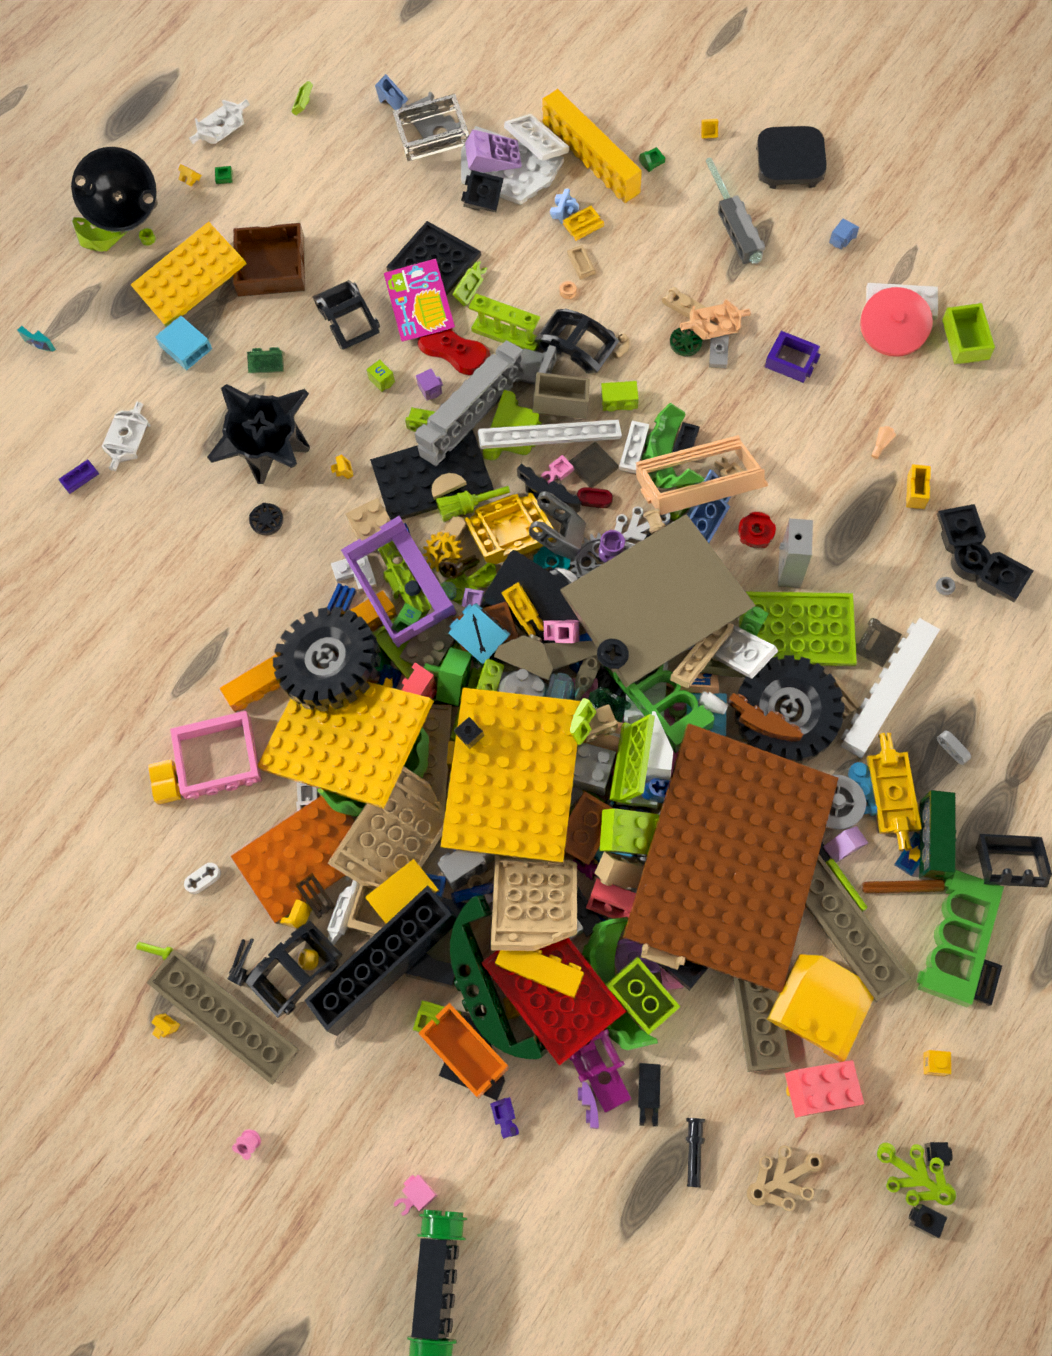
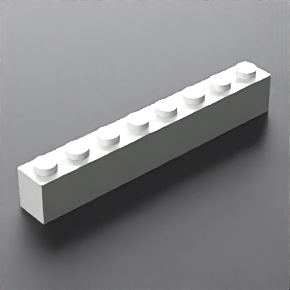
M921 618L918 619L916 624L911 623L907 630L909 636L907 639L902 638L897 646L900 648L899 652H894L888 661L891 665L888 669L884 667L879 675V678H881L880 683L877 684L875 682L871 688L870 693L872 696L870 699L865 698L860 706L863 709L860 715L856 713L850 722L853 724L851 730L846 729L841 737L844 740L841 745L842 748L859 758L863 757L940 631L939 628Z

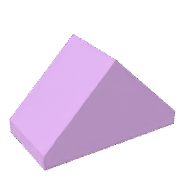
M856 826L843 831L824 845L823 848L829 857L837 863L867 845L868 842Z

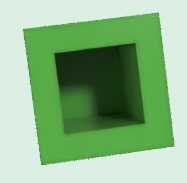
M405 603L391 629L396 632L402 631L417 622L422 612Z

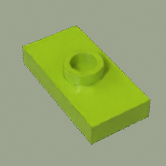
M307 81L299 88L292 108L294 115L302 112L310 101L309 95L313 87L310 81Z

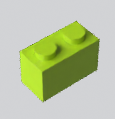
M637 381L601 383L602 411L613 412L616 410L638 409Z

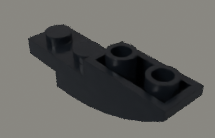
M522 463L517 467V476L525 483L527 494L532 493L537 500L541 492H550L573 508L576 513L580 511V499L575 494H570L564 485L558 484L554 480L548 485V482L542 477L539 478L532 468L526 467ZM547 498L541 499L543 503H550V500Z

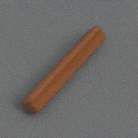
M943 880L863 882L862 890L865 894L942 892L945 890V883Z

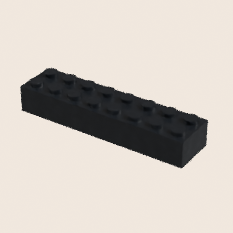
M427 885L304 1001L324 1029L338 1036L453 928L457 916L439 894Z

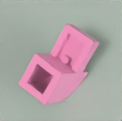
M544 621V640H552L555 643L579 642V621Z

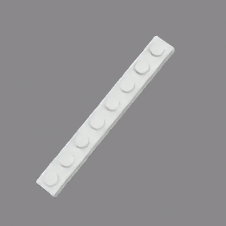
M619 420L478 430L480 449L615 440L622 437Z

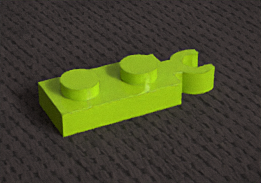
M481 261L475 262L473 268L467 270L452 294L463 306L469 304L484 280L481 275L486 273L487 268L484 267L480 270L479 265Z

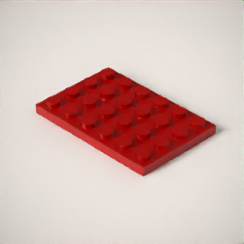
M569 938L539 950L542 951L541 955L548 958L550 955H554L562 959V964L569 966V963L581 967L580 971L584 972V976L575 998L497 966L495 962L500 950L495 951L482 962V965L559 1066L626 1012Z

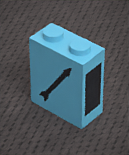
M477 603L473 606L469 604L462 612L464 616L460 620L455 619L449 626L451 628L449 634L477 660L484 664L485 660L489 659L498 646L502 645L511 634Z

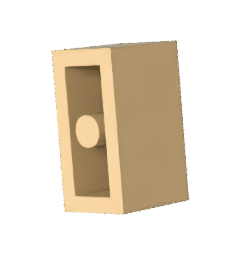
M604 851L595 874L605 885L612 886L614 884L624 889H627V887L637 888L644 865L635 857Z

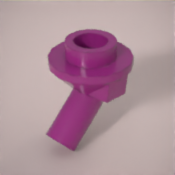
M577 858L573 860V862L577 863V869L585 874L587 878L593 880L594 876L597 877L595 871L598 864H595L594 860L589 865H584Z

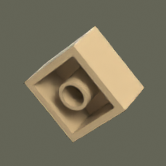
M378 497L345 513L357 540L361 539V541L381 530L380 527L391 521Z

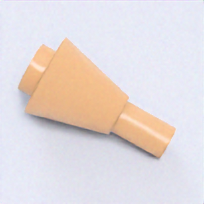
M889 426L879 428L876 447L871 455L873 458L878 459L882 450L894 439L896 434L893 428Z

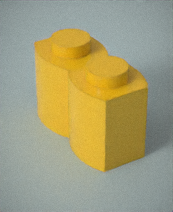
M170 759L149 764L148 769L154 802L160 805L181 800L175 762Z

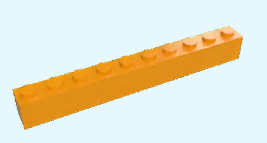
M382 590L376 596L388 617L392 620L397 613L394 605ZM369 599L350 609L358 617L361 616L372 631L382 624ZM276 654L219 688L234 712L245 709L251 702L262 699L266 693L277 690L280 687V683L276 680L274 674L276 670L273 667V658L278 657Z

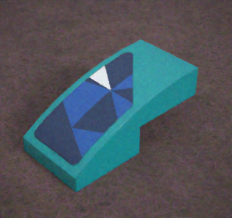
M23 326L17 329L22 339L28 344L45 351L53 352L56 350L50 339L39 330L32 334Z

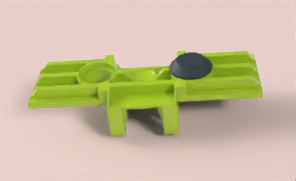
M393 540L378 548L388 568L384 571L383 578L386 583L389 582L394 599H397L398 595L401 594L404 602L421 611V614L429 611L432 605L418 582L414 580L404 558L400 564L393 562L394 558L402 557Z

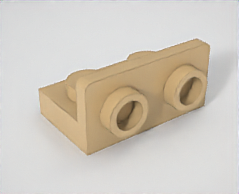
M609 704L595 709L597 713L589 722L592 730L584 740L586 743L596 740V736L600 734H612L618 728L617 720H615Z

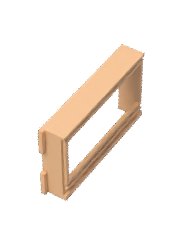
M739 435L636 462L637 480L642 486L641 493L648 504L652 503L655 509H660L659 515L768 486L765 480V470L761 469L741 442ZM735 450V453L747 468V471L661 494L648 475L650 472Z

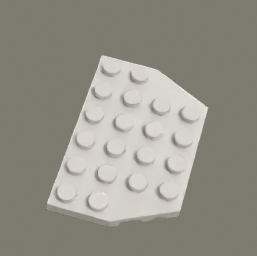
M475 126V128L473 129L498 136H503L495 132L480 128L478 126ZM518 141L521 168L485 173L504 178L500 198L522 205L529 198L537 195L539 190L546 189L551 185L564 162V157L557 156L541 161ZM464 144L461 149V182L465 185L466 176L470 175L471 170L468 168Z

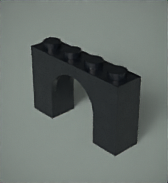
M441 897L457 917L467 904ZM427 953L404 973L406 977L453 989L455 986L454 980L456 978L451 963L433 959Z

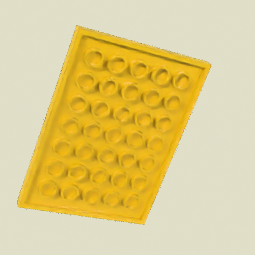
M367 682L370 687L364 694L359 690L355 692L358 697L357 700L350 704L347 699H343L344 707L334 710L331 704H329L328 711H318L316 707L313 710L306 709L302 704L298 705L290 698L258 762V768L264 772L321 788L325 791L384 809L434 701L429 697Z
M463 688L458 726L470 717L483 731L485 736L469 749L456 735L441 848L563 863L578 745L570 733L573 716L581 701Z

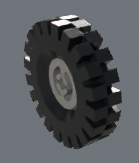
M327 607L318 609L317 617L312 611L303 615L305 619L304 624L296 619L290 625L294 632L291 633L285 630L280 638L284 644L277 643L274 650L278 656L273 658V667L276 670L274 674L276 680L280 683L279 685L298 705L302 704L304 708L310 710L316 707L318 711H328L329 704H331L334 710L344 707L343 699H347L350 704L357 700L358 697L355 694L357 690L364 694L370 686L366 681L367 679L374 681L378 674L374 667H380L381 657L378 654L381 652L380 646L366 621L349 609L345 613L343 608L333 607L331 613ZM333 652H339L338 659ZM318 662L324 669L317 668Z
M784 655L783 659H778V656L771 658L753 679L746 676L739 688L738 694L743 695L751 706H757L762 709L765 716L770 711L775 713V704L779 700L787 699L782 703L779 713L785 717L786 722L797 725L804 735L800 741H786L768 737L739 722L742 714L736 710L735 721L739 726L738 731L742 739L745 738L748 741L747 745L797 763H802L806 759L809 761L817 757L819 753H823L838 735L837 733L843 723L842 715L845 712L844 703L841 702L843 697L840 687L836 688V680L831 673L825 674L823 672L825 668L818 663L815 665L810 664L811 659L801 657L798 660L794 659V655ZM799 704L802 709V717L796 722H790L795 718ZM787 707H790V708H791V709H790V711H791L790 714L786 713Z

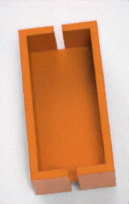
M449 1003L435 1016L440 1023L437 1025L431 1020L418 1034L479 1099L492 1086L490 1081L493 1079L496 1082L509 1067Z

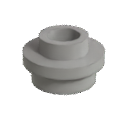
M950 577L940 578L936 583V590L942 595L952 594L955 590L954 580Z

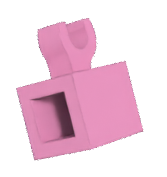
M412 1175L404 1182L405 1188L402 1190L408 1198L397 1199L394 1206L397 1207L403 1202L406 1205V1209L401 1214L405 1216L413 1206L422 1211L438 1195L421 1175L416 1177Z

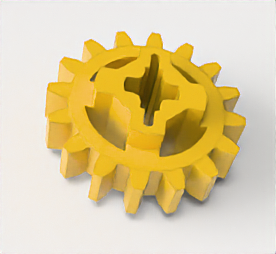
M437 532V535L432 534L431 539L426 540L428 546H423V549L427 550V553H424L423 556L428 557L426 562L431 563V569L436 568V572H439L438 566L442 561L449 558L455 560L463 558V555L459 554V551H462L463 548L458 547L461 542L455 541V535L450 536L449 532L444 534Z

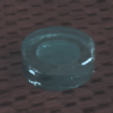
M451 582L440 584L448 599H455L457 595L456 586Z

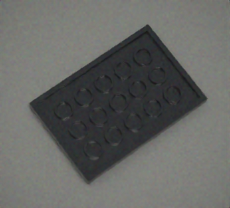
M473 429L451 451L445 453V458L437 466L420 456L418 445L370 459L387 514L391 520L398 516L403 520L438 509L436 499L434 500L432 495V485L438 477L447 473L461 476L467 485L439 498L454 496L466 490L471 495L475 494V496L494 490Z

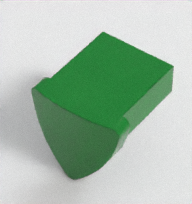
M657 147L639 155L640 163L648 172L662 165L666 160Z

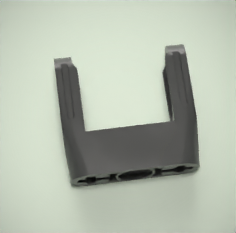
M541 492L538 495L537 504L541 510L561 523L560 532L558 533L544 522L535 521L530 525L529 535L553 553L572 560L580 551L586 523L573 508L552 493ZM547 498L550 500V503H543L541 499ZM562 509L565 513L559 514L555 510ZM539 527L542 529V532H536L533 528ZM548 538H555L557 542L552 543Z

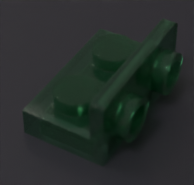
M271 347L269 351H262V348H253L252 351L247 352L248 373L284 372L283 356H285V352L280 350L279 347Z

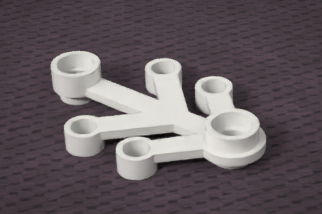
M639 506L633 508L628 531L622 534L625 538L626 549L636 545L627 542V540L635 539L642 541L646 537V534H643V532L650 529L648 522L637 526L639 519L643 516V509ZM639 511L641 514L637 515L634 512ZM670 513L660 515L661 518L666 519L662 522L667 525L670 522ZM624 514L616 517L617 521L614 530L620 533L627 524V517ZM619 519H624L625 521H624V522H619L618 520H619Z

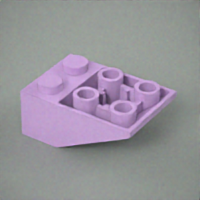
M478 130L471 131L465 142L468 168L470 170L485 173L522 167L518 140Z

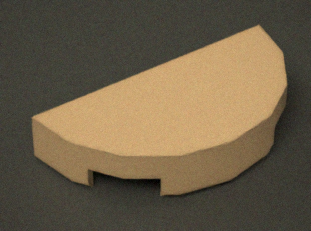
M453 473L441 475L432 485L434 500L467 485L466 481L461 476Z

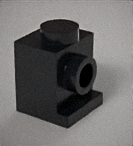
M948 1142L924 1143L926 1166L930 1165V1161L933 1158H940L944 1166H950L953 1154L951 1147H948Z

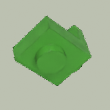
M754 606L745 614L740 628L757 637L769 613Z

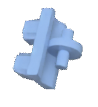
M564 189L563 194H556L555 204L558 207H551L550 210L552 219H559L561 224H563L564 219L568 218L572 213H576L579 209V204L575 198L570 196L569 189Z

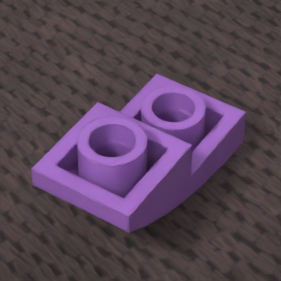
M582 1082V1087H578V1101H582V1106H590V1110H586V1123H590V1129H599L598 1111L593 1093L587 1082Z

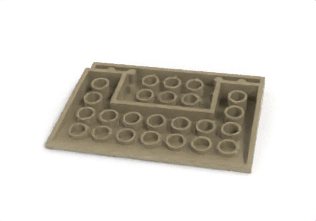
M687 514L560 590L597 649L604 640L611 638L618 639L627 646L629 657L626 664L619 669H611L613 673L616 672L625 688L756 606ZM614 648L610 653H607L610 655L611 661L615 656H618L615 654Z

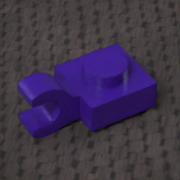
M503 1098L490 1103L495 1125L500 1124L503 1139L519 1135L518 1127L512 1122L516 1117L511 1098Z

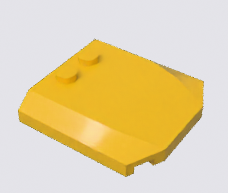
M528 493V497H519L518 494L509 495L478 507L474 511L475 515L470 519L468 517L465 518L467 527L487 563L499 564L504 562L512 550L524 554L543 546L529 535L531 523L539 521L546 523L551 528L553 527L543 510L539 508L537 500L532 493ZM539 527L533 528L536 532H542V529Z
M799 954L785 981L783 991L779 993L767 1020L784 1030L792 1031L824 1050L823 1053L835 1060L845 1062L874 998L859 976L824 956Z

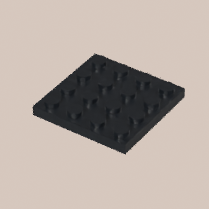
M426 221L386 267L389 272L436 259L447 296L463 278L467 270L481 257V251Z

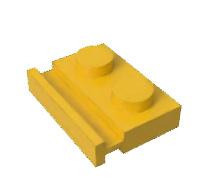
M589 206L564 219L563 225L570 235L574 237V240L577 241L604 227V221L600 219L595 209Z

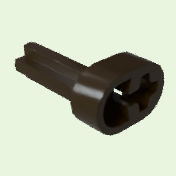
M476 555L461 561L447 559L439 564L438 569L443 577L455 579L462 576L464 571L477 566L480 560L476 558Z

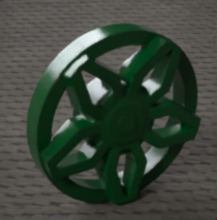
M679 327L670 336L671 349L681 356L696 354L702 347L703 339L698 335L693 336V333H696L691 331V329L683 330V334ZM699 344L696 349L693 348V345Z

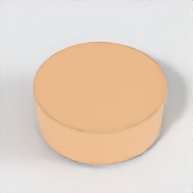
M566 281L560 285L561 297L564 299L575 297L577 287L573 282Z

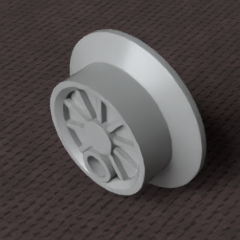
M833 775L839 779L826 827L847 829L854 826L863 817L866 809V798L863 790L854 780L843 775Z

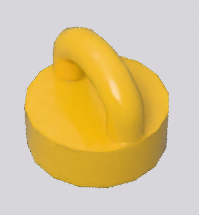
M303 949L298 956V965L303 970L309 971L317 967L319 962L318 953L313 950Z

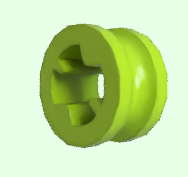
M144 228L139 232V238L143 245L149 246L155 242L156 238L151 229Z

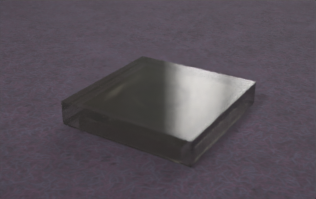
M596 441L569 460L574 466V472L590 488H593L619 469V465Z

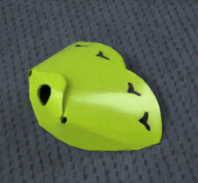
M73 217L72 220L80 246L94 251H108L128 232L126 231L121 235V232L112 233L98 227L92 229L91 225L93 227L95 225L81 217Z

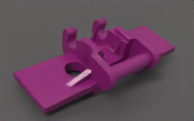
M608 1029L599 1033L569 1058L579 1074L580 1082L589 1080L605 1113L631 1100L617 1071L625 1063L620 1060L608 1036ZM601 1039L614 1066L606 1067L594 1041ZM601 1072H607L610 1075V1082L606 1085L598 1081V1076Z

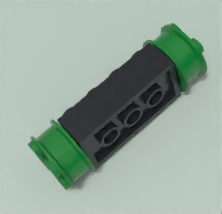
M424 1209L423 1214H419L422 1217L421 1233L417 1234V1236L426 1238L420 1239L411 1336H407V1340H410L409 1356H452L453 1344H456L457 1340L446 1337H449V1333L452 1332L453 1318H450L451 1308H454L455 1294H452L453 1284H456L457 1270L454 1269L455 1260H458L459 1257L457 1240H466L463 1237V1226L467 1218L463 1217V1212L445 1211L444 1216L442 1211Z

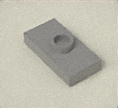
M729 335L711 338L709 367L727 368Z

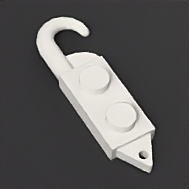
M354 880L351 886L345 888L340 893L327 928L329 941L333 945L348 929L347 923L360 886Z

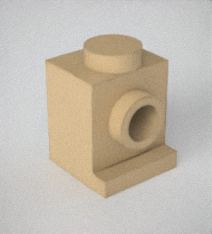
M453 516L451 521L445 524L444 530L441 529L439 532L443 534L449 532L450 536H456L455 541L461 542L468 531L467 524L461 517Z

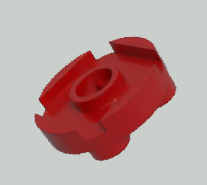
M762 512L749 513V515L740 520L738 526L740 542L752 548H766L774 539L776 532L775 523L770 520L767 514ZM759 527V530L762 532L755 533L752 529Z

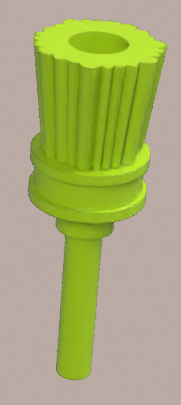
M505 486L477 496L475 494L471 495L466 490L454 496L437 498L436 502L442 521L446 522L452 519L453 516L457 517L461 514L473 513L474 506L478 505L479 502L508 494L510 489L509 486Z

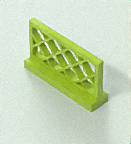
M649 714L632 724L624 722L621 725L610 800L629 805L632 803V798L644 793L655 715Z

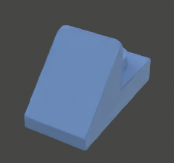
M387 74L375 84L380 103L386 100L396 112L402 107V104L409 100Z

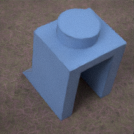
M843 218L832 231L829 243L841 250L843 247L846 248L852 239L857 238L859 227Z

